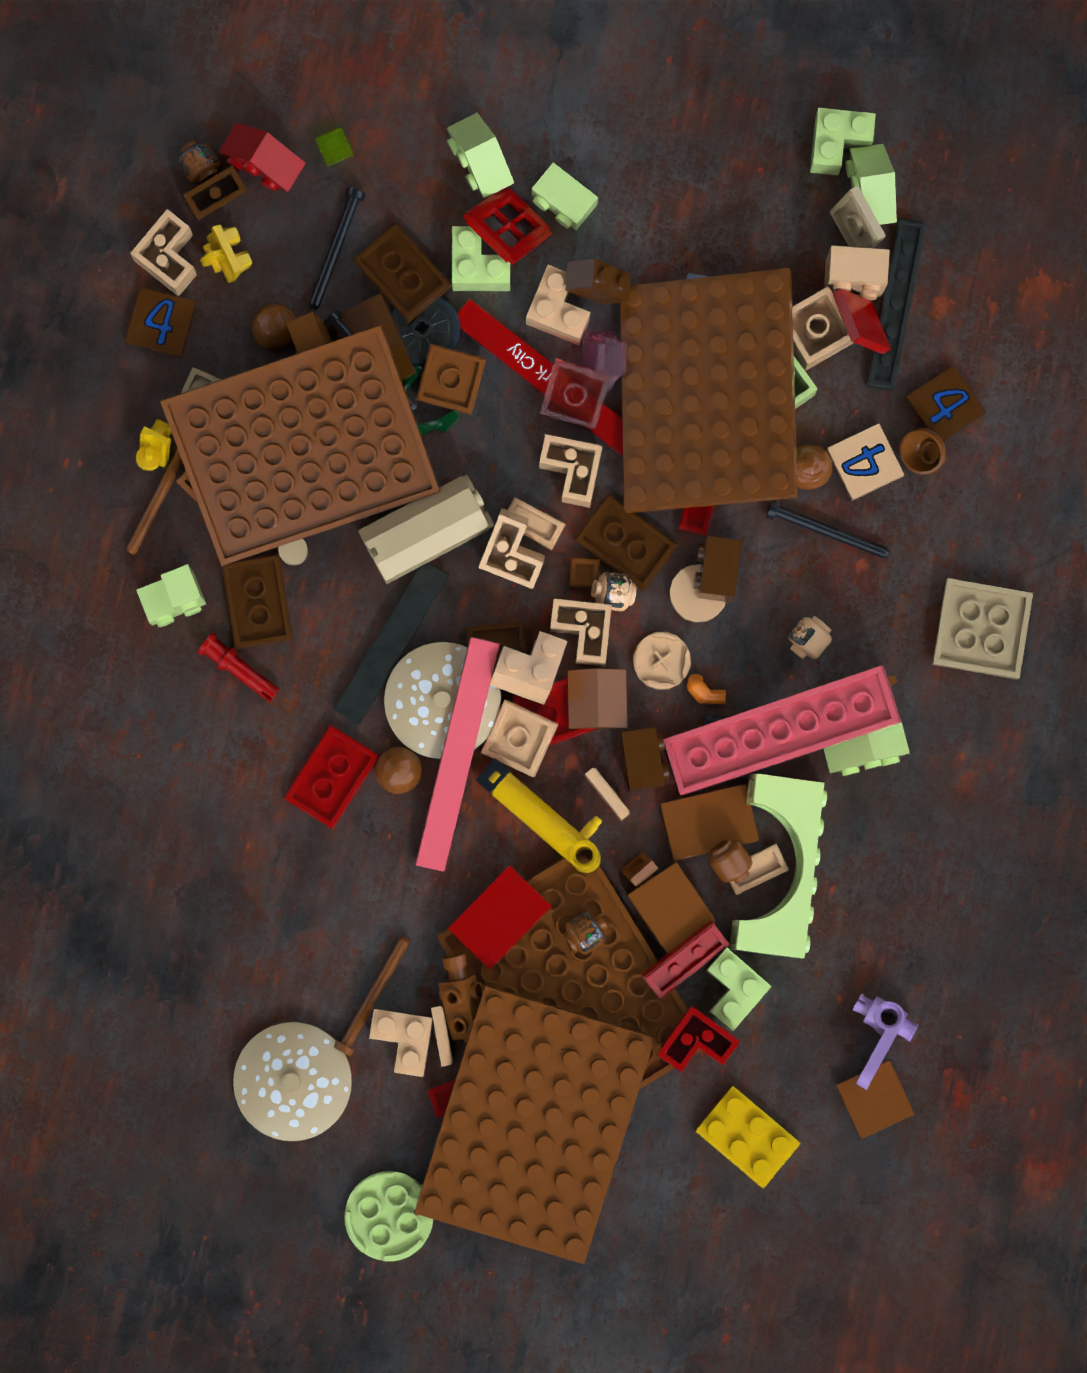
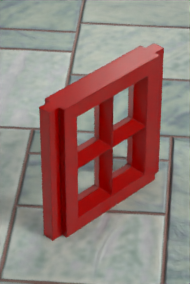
M507 187L492 194L463 216L467 220L466 223L506 263L509 262L511 265L515 264L553 235L549 230L550 227L511 188L508 189ZM506 204L518 214L512 220H509L499 210ZM491 215L503 225L495 232L483 221ZM521 219L533 229L527 235H524L514 225ZM506 230L518 240L510 247L499 237Z

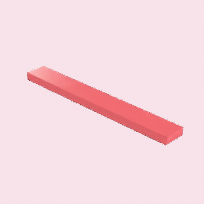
M470 637L415 862L416 866L445 871L497 658L499 643Z

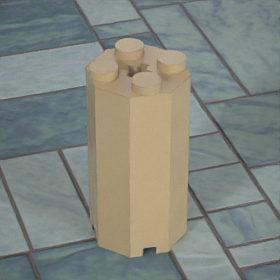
M465 475L441 486L439 493L415 500L358 531L385 583L388 584L494 527V523L488 512L484 510V502L477 489L475 490L468 475Z

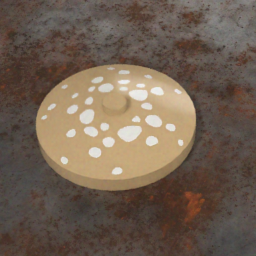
M448 642L423 645L404 656L389 676L384 696L387 720L398 739L418 754L441 759L467 652V647ZM491 685L489 686L474 750L483 744L491 734L493 724L501 708L500 689Z
M299 1022L277 1024L264 1029L253 1037L244 1047L237 1060L233 1078L235 1098L240 1111L247 1121L261 1133L283 1141L306 1140L330 1128L344 1112L352 1089L351 1067L346 1054L334 1048L336 1040L316 1026Z

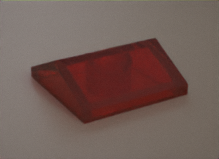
M556 358L540 414L596 430L611 375Z

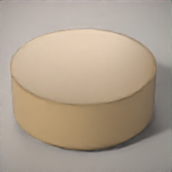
M303 539L279 546L278 548L281 559L288 565H299L305 561L308 555V547Z

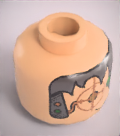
M604 572L598 580H594L591 587V595L595 597L598 604L612 605L611 610L624 611L628 606H632L635 601L636 585L632 583L628 575Z
M816 616L812 618L803 617L788 635L789 640L793 644L790 649L801 659H804L806 656L811 659H817L831 643L832 638L829 633L832 630Z

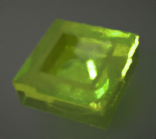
M341 127L315 139L327 167L354 156Z

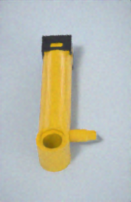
M495 758L477 777L476 782L492 797H495L578 871L590 873L598 868L601 862L600 852L595 844L588 840L602 823L598 816L589 821L579 832ZM582 850H590L593 853V857L588 863L578 862V854Z

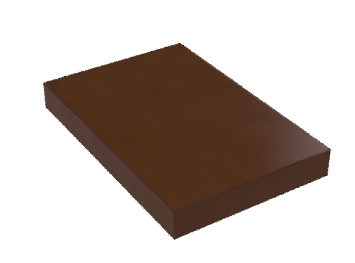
M397 223L352 259L354 264L408 323L452 287L451 282Z
M380 293L341 312L343 315L342 321L354 334L382 324L401 380L417 373L383 294Z
M610 494L606 496L574 539L577 544L600 559L612 570L619 574L628 575L632 583H635L636 587L642 592L647 589L678 547V544L636 513H627L624 510V505Z
M280 555L235 561L223 565L222 570L235 649L241 650L293 641Z

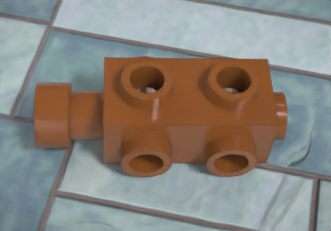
M456 952L442 957L444 970L448 971L449 978L439 983V996L444 1005L446 1026L450 1031L451 1040L463 1039L464 1043H467L483 992V985L481 982L476 981L475 974H466L465 966L467 961L465 953Z

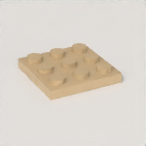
M947 578L932 665L1020 679L1033 593Z

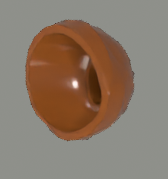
M280 303L264 305L254 315L251 329L254 340L268 350H281L287 347L293 340L286 323L296 319L294 313Z
M914 429L907 433L901 442L900 456L905 466L911 472L930 474L940 469L946 461L947 453L944 441L931 429Z
M803 444L796 448L797 486L805 490L819 488L831 476L833 467L831 456L823 447L818 445Z
M401 746L391 747L384 751L378 758L375 766L377 782L385 791L393 794H403L411 791L418 784L422 773L419 757L411 749Z

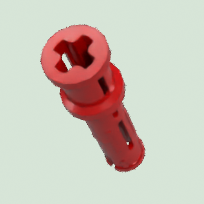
M212 633L197 653L206 655L217 664V668L220 671L227 670L270 703L280 688L239 658L236 649L233 647L229 649L216 639L217 635L215 633Z

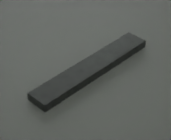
M898 219L888 269V284L884 290L879 315L880 323L891 350L885 354L872 351L866 382L868 387L895 391L927 228L926 223Z
M429 563L420 566L334 711L360 725L447 581L448 574Z

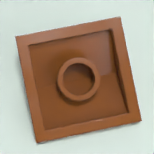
M584 669L568 671L569 729L627 728L626 670Z

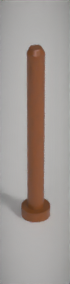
M178 448L126 547L127 552L134 555L137 553L183 464Z
M404 937L398 939L341 1042L336 1040L334 1048L350 1057L352 1056L354 1050L351 1047L409 945L408 939Z

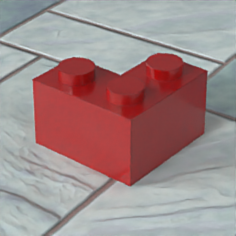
M238 123L234 125L219 150V153L227 159L225 163L229 167L233 165L234 169L238 172L243 169L252 176H259L262 179L260 183L273 192L276 189L289 192L306 164L270 133Z
M690 1006L656 1055L679 1072L684 1070L698 1049L720 1065H724L740 1043V1040L693 1006Z

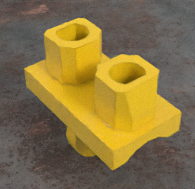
M220 224L212 227V233L206 237L209 243L203 246L206 255L200 259V262L204 267L212 265L215 273L222 270L227 282L231 283L237 280L240 273L250 268L252 260L248 252L243 251L234 254L231 248L241 241L236 227L222 229Z
M157 419L151 429L144 426L141 431L140 449L136 454V463L143 470H154L159 465L166 468L169 462L172 441L169 438L171 429L168 423Z

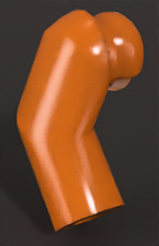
M692 674L689 676L687 689L698 703H726V690H710L703 682L701 675Z

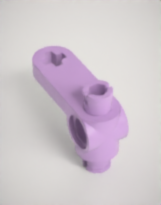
M861 994L853 1011L865 1016L863 1022L873 1027L882 1036L856 1083L867 1090L897 1034L910 1042L919 1025L907 1020L908 1013L903 1011L897 1003L885 1001L878 996L873 1001L864 996V994ZM884 1013H890L895 1017L896 1023L886 1025L882 1022L880 1016Z

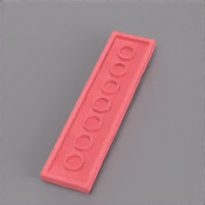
M878 666L664 739V744L680 795H685L902 722L884 666Z

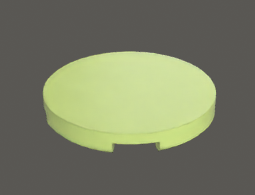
M396 1171L378 1172L362 1180L350 1194L345 1208V1226L353 1244L367 1256L382 1261L402 1260L417 1252L426 1242L433 1226V1219L414 1214L422 1185L411 1176Z

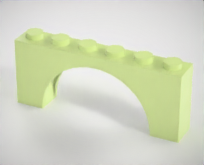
M764 774L749 775L746 804L766 810L785 827L794 846L796 868L788 893L773 910L755 919L732 920L729 950L791 958H805V953H808L810 949V936L807 935L808 924L812 923L814 916L811 898L817 889V878L814 877L815 865L817 866L820 861V848H817L818 836L822 835L824 829L821 810L822 807H825L827 801V791L824 790L825 783Z

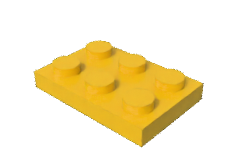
M731 1086L695 1130V1132L763 1189L801 1144L734 1086Z

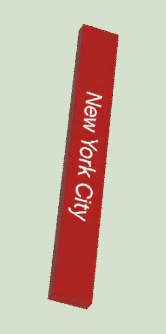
M469 299L457 313L460 321V330L623 457V419Z

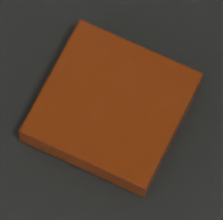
M430 344L416 400L472 415L486 358Z
M890 1060L881 1063L867 1090L856 1084L861 1073L836 1084L860 1139L915 1115Z

